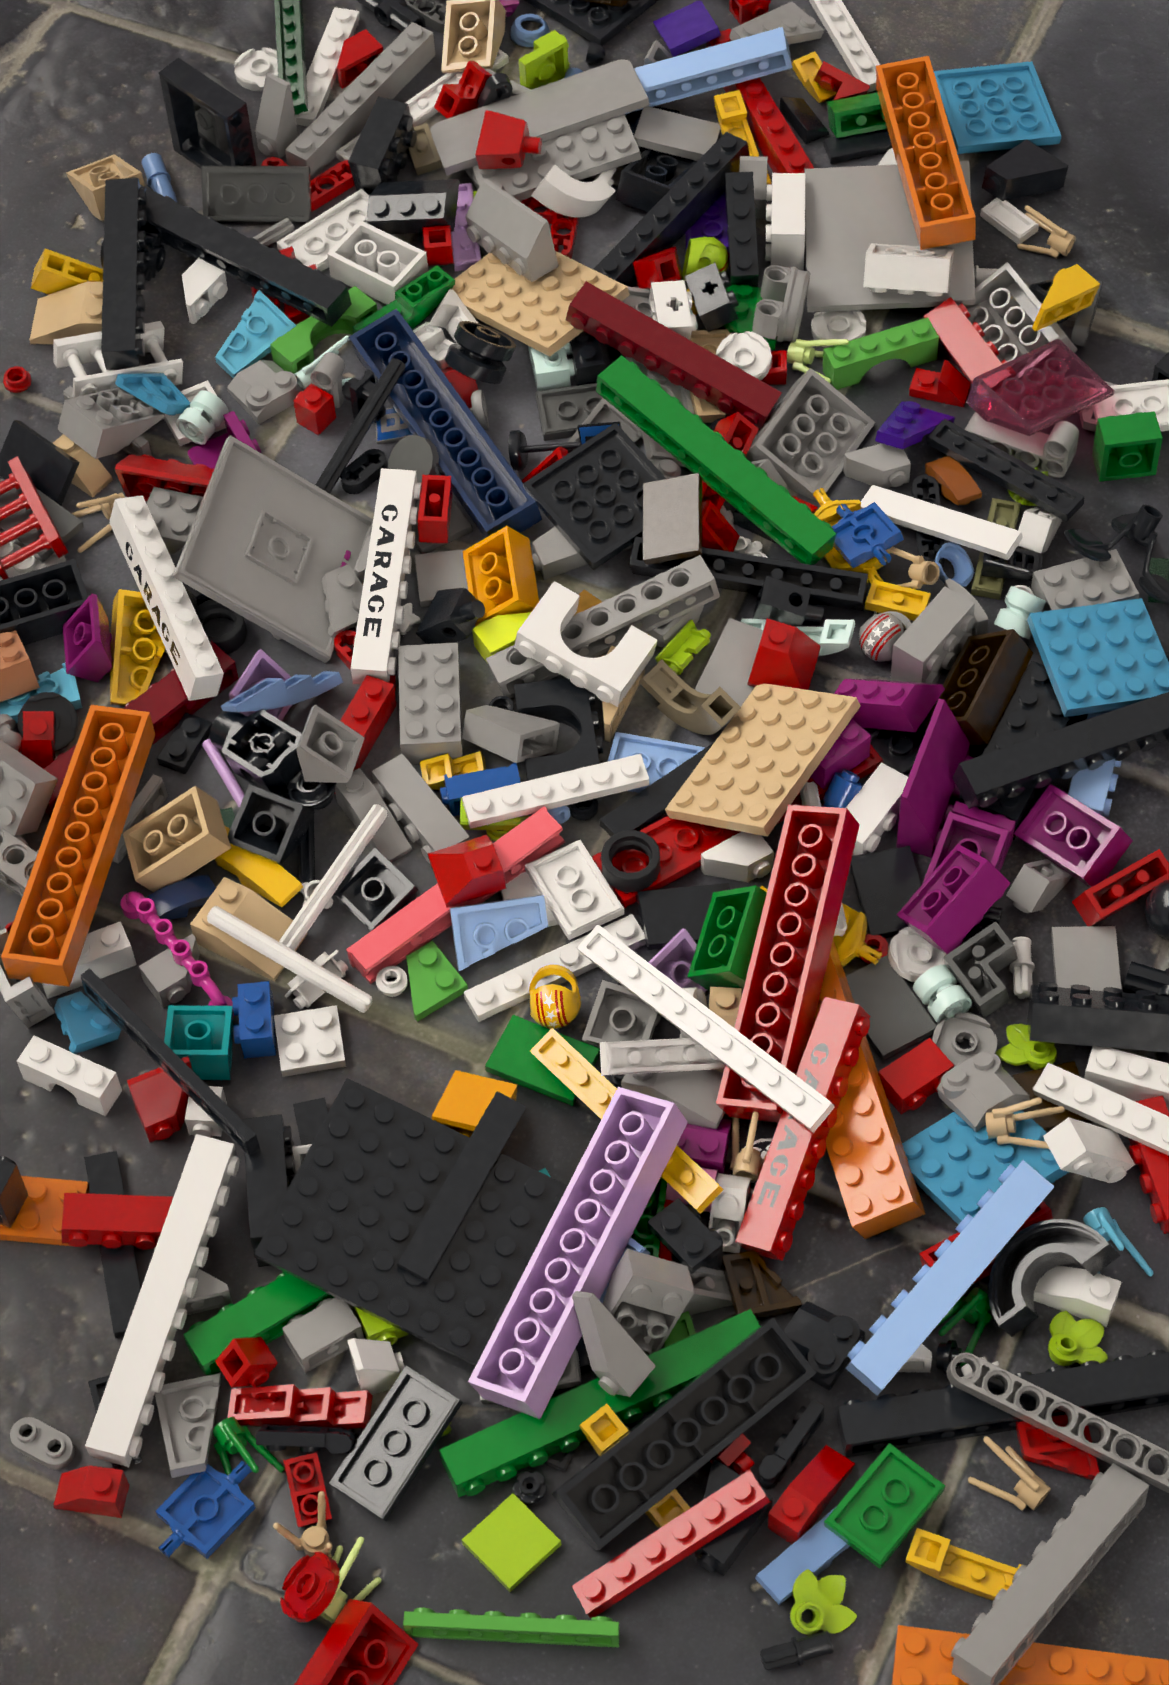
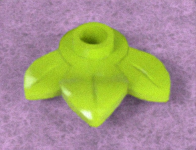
M1025 1024L1007 1026L1006 1036L1009 1044L996 1051V1055L1008 1064L1014 1066L1028 1064L1035 1070L1045 1068L1048 1063L1053 1065L1057 1058L1055 1043L1029 1041L1028 1025Z
M1067 1311L1056 1314L1049 1326L1052 1337L1048 1343L1049 1356L1054 1363L1060 1366H1070L1075 1362L1080 1364L1087 1361L1104 1363L1108 1360L1107 1354L1098 1347L1104 1336V1326L1100 1322L1093 1319H1081L1076 1322Z
M809 1569L804 1570L796 1578L792 1589L795 1604L790 1611V1620L798 1632L811 1635L820 1630H827L828 1633L835 1634L845 1630L855 1621L857 1617L855 1612L841 1605L845 1593L846 1578L843 1575H828L817 1580L816 1576ZM806 1609H810L813 1613L812 1620L808 1623L802 1620V1613Z

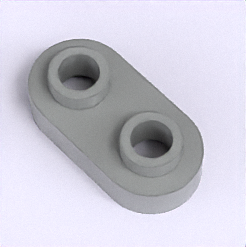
M25 1417L18 1420L11 1428L10 1439L14 1448L21 1454L47 1468L60 1470L67 1467L73 1461L75 1448L71 1439L66 1434L33 1417ZM25 1430H33L30 1436L22 1437V1433ZM61 1445L59 1451L50 1452L52 1446Z

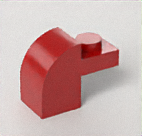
M468 61L459 84H443L434 108L447 119L477 109L479 96L487 80L492 75L476 61Z
M450 225L423 227L424 250L427 254L428 266L454 264Z

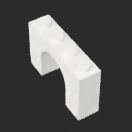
M554 581L517 631L514 648L523 656L533 658L542 663L549 671L559 673L570 679L575 686L585 688L596 694L601 701L610 702L618 707L653 657L657 639L631 625L616 648L605 656L588 658L572 652L563 642L561 632L577 612L580 595Z

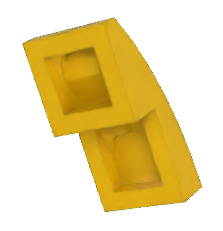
M816 51L794 60L792 62V69L806 90L817 102L821 103L834 97L836 92L823 89L819 83L814 81L822 65Z
M481 751L452 759L449 753L420 761L422 778L432 790H440L441 787H445V774L450 778L454 775L486 770L485 758Z

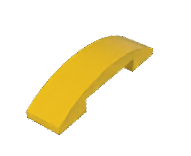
M740 90L715 95L714 103L722 135L728 132L747 141L749 156L759 157L747 121V110ZM767 171V184H771V180Z
M607 1403L579 1425L598 1455L629 1431ZM674 1489L645 1513L658 1528H661L689 1510L690 1506L678 1491Z
M916 1528L905 1561L914 1568L946 1584L993 1601L1001 1589L1008 1590L1013 1584V1577L1021 1564L1018 1565V1568H1014L950 1545V1539Z

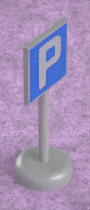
M482 389L476 390L471 395L472 408L469 409L483 429H489L486 399ZM393 407L387 408L386 414L375 423L377 444L399 441L408 435H412Z

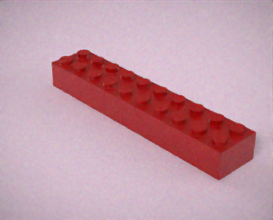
M788 805L734 1026L738 1032L795 1075L811 1035L860 826L847 808ZM725 1065L716 1104L729 1117L751 1119L753 1112H758V1120L779 1122L783 1109Z

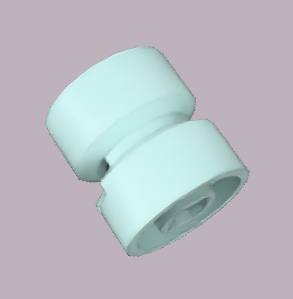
M200 390L190 403V407L186 408L176 420V426L189 440L203 445L215 432V427H219L223 422V415L229 413L226 404L215 394L206 390Z
M1011 586L1004 600L1007 607L1000 609L994 624L1006 630L1014 629L1019 636L1029 639L1032 634L1027 623L1029 613L1042 612L1046 601Z
M937 965L928 969L913 985L914 992L924 1005H928L927 1010L938 1024L945 1018L946 1020L954 1018L955 1014L966 1013L972 1005V1000L962 986L957 985V979L946 965Z

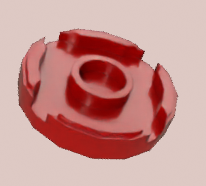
M315 1552V1555L312 1557L306 1555L298 1560L290 1569L283 1583L282 1589L286 1592L284 1599H280V1605L284 1614L299 1623L310 1622L329 1606L339 1584V1567L336 1561L322 1552Z

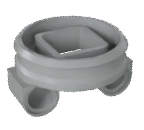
M777 265L768 266L764 270L760 293L763 300L756 304L752 326L754 333L769 339H776V336H778L777 342H796L799 336L811 273L808 270L803 271L798 270L794 266L788 268Z

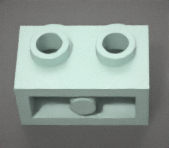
M569 342L550 357L528 346L537 391L571 387L570 376L575 375L573 359H567V355L570 354Z

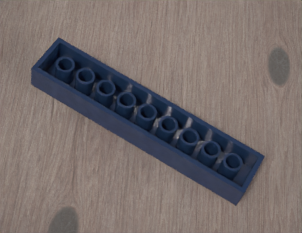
M397 308L349 336L360 362L366 370L369 369L374 372L376 384L391 359H399L406 365V369L387 400L412 435L427 438L436 446L439 455V464H436L437 471L440 475L451 476L452 492L485 538L505 526H509L522 533L542 520L536 501L523 488L522 481Z

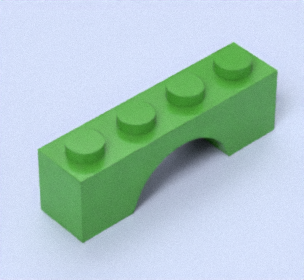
M356 286L349 289L352 305L332 327L310 316L270 344L273 361L284 371L295 374L315 360L314 349L321 340L334 334L353 335L352 327L377 311V303Z
M928 317L851 340L847 345L824 348L822 371L826 377L831 379L830 384L837 390L860 383L868 370L886 360L902 359L908 362L911 367L937 360L939 336Z

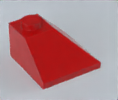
M767 618L747 685L756 687L765 683L809 690L821 648L820 645L797 627Z
M487 835L427 854L446 908L506 889L503 868L494 844Z
M188 1056L182 1058L181 1060L192 1070ZM160 1067L127 1080L136 1112L149 1142L166 1139L181 1129L185 1121L189 1096Z

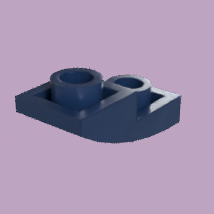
M207 874L175 882L148 895L147 898L154 901L160 919L187 917L189 908L204 906L216 887Z

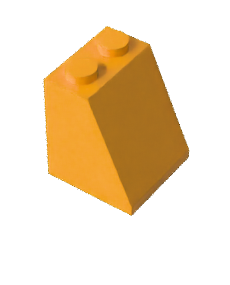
M455 1070L432 1115V1119L467 1137H471L496 1091L516 1101L517 1084Z

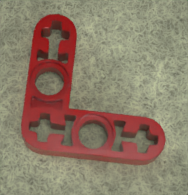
M277 157L267 158L261 164V166H288L282 159ZM348 160L336 164L310 180L311 212L355 186ZM324 184L334 185L332 188L326 190L320 188Z
M533 196L520 201L533 211L537 207H546ZM549 208L545 212H536L546 219L549 224H552L551 235L555 251L558 252L559 245H563V250L560 254L572 259L580 218H564V215ZM564 228L571 231L566 235L557 233L558 230Z

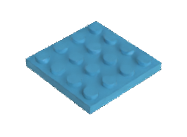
M1032 61L934 71L957 154L1013 149L1026 139L1037 146L1060 144L1061 133Z
M1142 598L1029 613L1027 623L1064 717L1116 710L1169 692V662Z
M1020 1110V1111L1014 1112V1114L1024 1113V1111H1023V1110ZM952 1112L902 1143L915 1183L958 1225L967 1214L974 1218L981 1210L977 1205L978 1201L989 1189L994 1193L1002 1185L998 1178L1010 1164L1016 1168L1024 1160L1050 1183L1069 1173L1060 1169L1050 1149L1015 1144L998 1145L997 1138L989 1139L986 1125L976 1132L955 1112ZM1033 1119L1016 1121V1133H1010L1011 1137L1045 1141L1043 1136L1047 1134Z

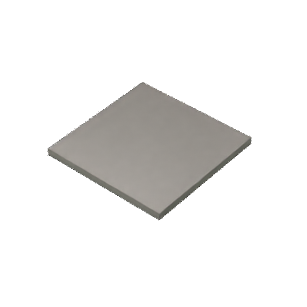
M960 161L971 199L969 161ZM897 164L805 169L806 271L808 270L811 273L807 291V312L937 307L950 297H952L957 305L963 303V305H975L973 240L934 247L954 249L950 288L948 293H943L942 296H928L926 291H915L911 295L899 294L898 289H887V292L877 293L871 292L869 287H863L865 255L871 243L919 246Z
M230 435L225 440L172 577L326 663L330 660L333 653L336 635L330 637L328 634L330 621L329 613H326L325 610L326 595L323 592L322 578L326 573L340 568L342 562L349 564L356 574L355 568L367 536L371 535L373 519ZM346 550L351 551L349 561L344 559Z

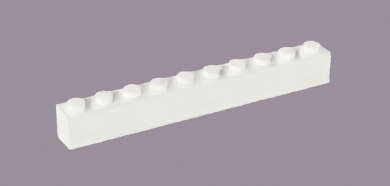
M198 1134L195 1136L85 1444L90 1457L129 1467L132 1457L137 1458L143 1442V1438L140 1437L144 1425H149L152 1419L154 1405L151 1403L155 1392L160 1393L163 1387L165 1373L162 1371L166 1360H172L176 1348V1341H173L177 1329L181 1330L186 1321L187 1310L184 1308L187 1298H193L198 1285V1279L195 1276L198 1268L204 1267L207 1261L209 1249L206 1245L209 1236L214 1237L219 1225V1217H216L220 1206H225L230 1192V1187H227L230 1176H236L240 1165V1157L237 1156L233 1143Z

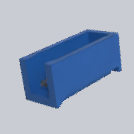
M513 763L509 767L504 766L454 775L450 778L445 774V787L440 788L442 803L444 806L449 805L450 813L453 816L460 815V803L463 796L521 783L517 764Z

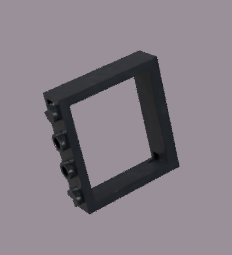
M177 58L159 72L174 151L199 168L202 166H257L246 102L180 58ZM193 99L224 119L230 155L199 135Z

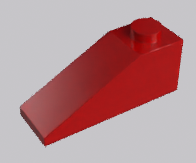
M825 1445L789 1484L768 1515V1529L790 1544L797 1541L812 1528L855 1467V1463L828 1445Z

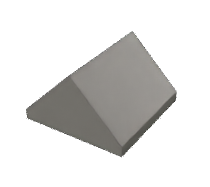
M317 705L311 708L296 749L305 782L347 783L351 779L365 737Z

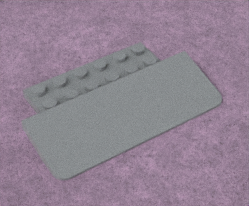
M622 59L439 121L431 127L430 131L446 176L472 167L478 186L487 178L518 201L532 197L531 195L554 164L567 175L579 181L642 159L625 114L650 106L631 62ZM485 110L525 120L528 125L529 136L542 138L541 153H526L521 168L479 169L475 154Z

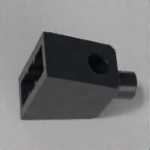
M766 576L757 596L752 619L768 618L791 626H801L804 620L820 624L824 613V606L809 603L811 594L809 589Z
M465 588L439 590L434 596L415 634L426 644L460 642L470 636L478 618L484 616L485 607L481 601Z

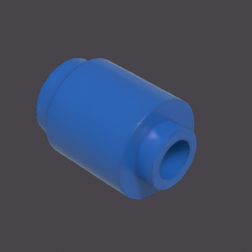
M843 769L842 773L835 772L823 797L825 801L823 807L846 808L863 787V784L859 782L860 776Z

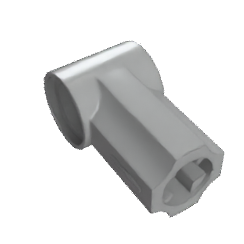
M328 352L323 355L311 373L310 378L315 386L333 395L335 408H340L344 402L341 374L345 370L346 365L340 356Z

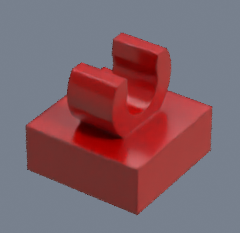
M742 1433L710 1460V1463L712 1464L716 1459L725 1466H730L738 1475H742L755 1464L743 1452L751 1442Z

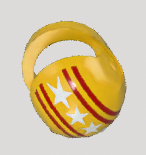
M547 965L535 973L529 988L531 1017L538 1024L549 1029H559L567 1026L578 1015L581 1007L576 977L569 969L560 965ZM558 975L570 982L572 991L564 986L555 984L543 985L538 988L535 986L539 980L546 976Z

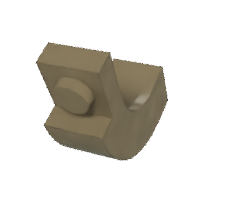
M662 659L639 682L660 703L657 708L681 727L697 734H715L741 709L721 687L712 694H704L691 688Z

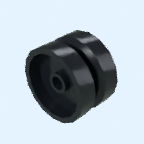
M460 321L454 334V338L458 343L449 346L444 360L453 369L470 378L485 383L500 384L507 370L503 362L509 361L512 358L516 344L506 335L490 327L475 322Z

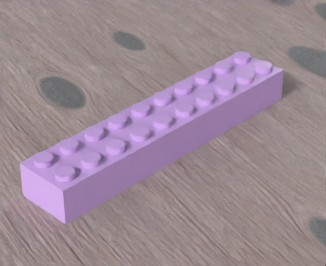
M617 1088L468 1380V1383L484 1399L530 1416L541 1418L582 1336L572 1295L576 1291L594 1293L600 1300L688 1123L675 1103L625 1088Z

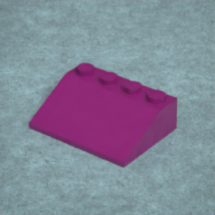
M938 699L901 795L896 844L897 848L910 846L911 852L930 858L933 856L948 813L952 812L954 805H952L954 798L959 799L961 796L952 777L959 763L974 758L969 756V740L943 699Z

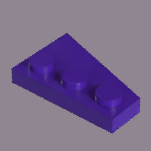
M901 401L878 429L875 441L904 449L921 442L923 436L930 434L944 419L954 424L955 417L923 408L916 402Z

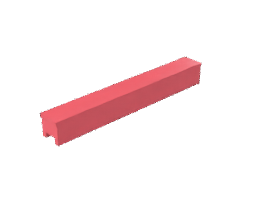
M545 806L493 843L503 868L505 884L521 873L526 872V864L552 853L565 843L559 834L563 831V827L548 813ZM437 883L347 948L350 964L372 984L376 981V976L380 970L388 966L398 965L406 959V956L452 925L450 908L481 904L497 892L446 908Z

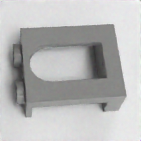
M4 928L0 930V991L5 1002L25 1026L29 1028L54 1014L55 1010L51 1002L30 977L20 982H17L16 979L8 978L1 959L9 936L8 930Z

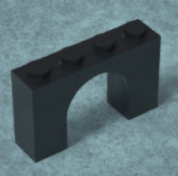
M568 678L514 685L517 712L566 724L580 735L576 745L564 753L526 758L527 781L605 762L599 761L598 754H603L601 736H595L594 731L599 729L597 711L591 712L590 706L595 705L594 693L585 688L575 686Z

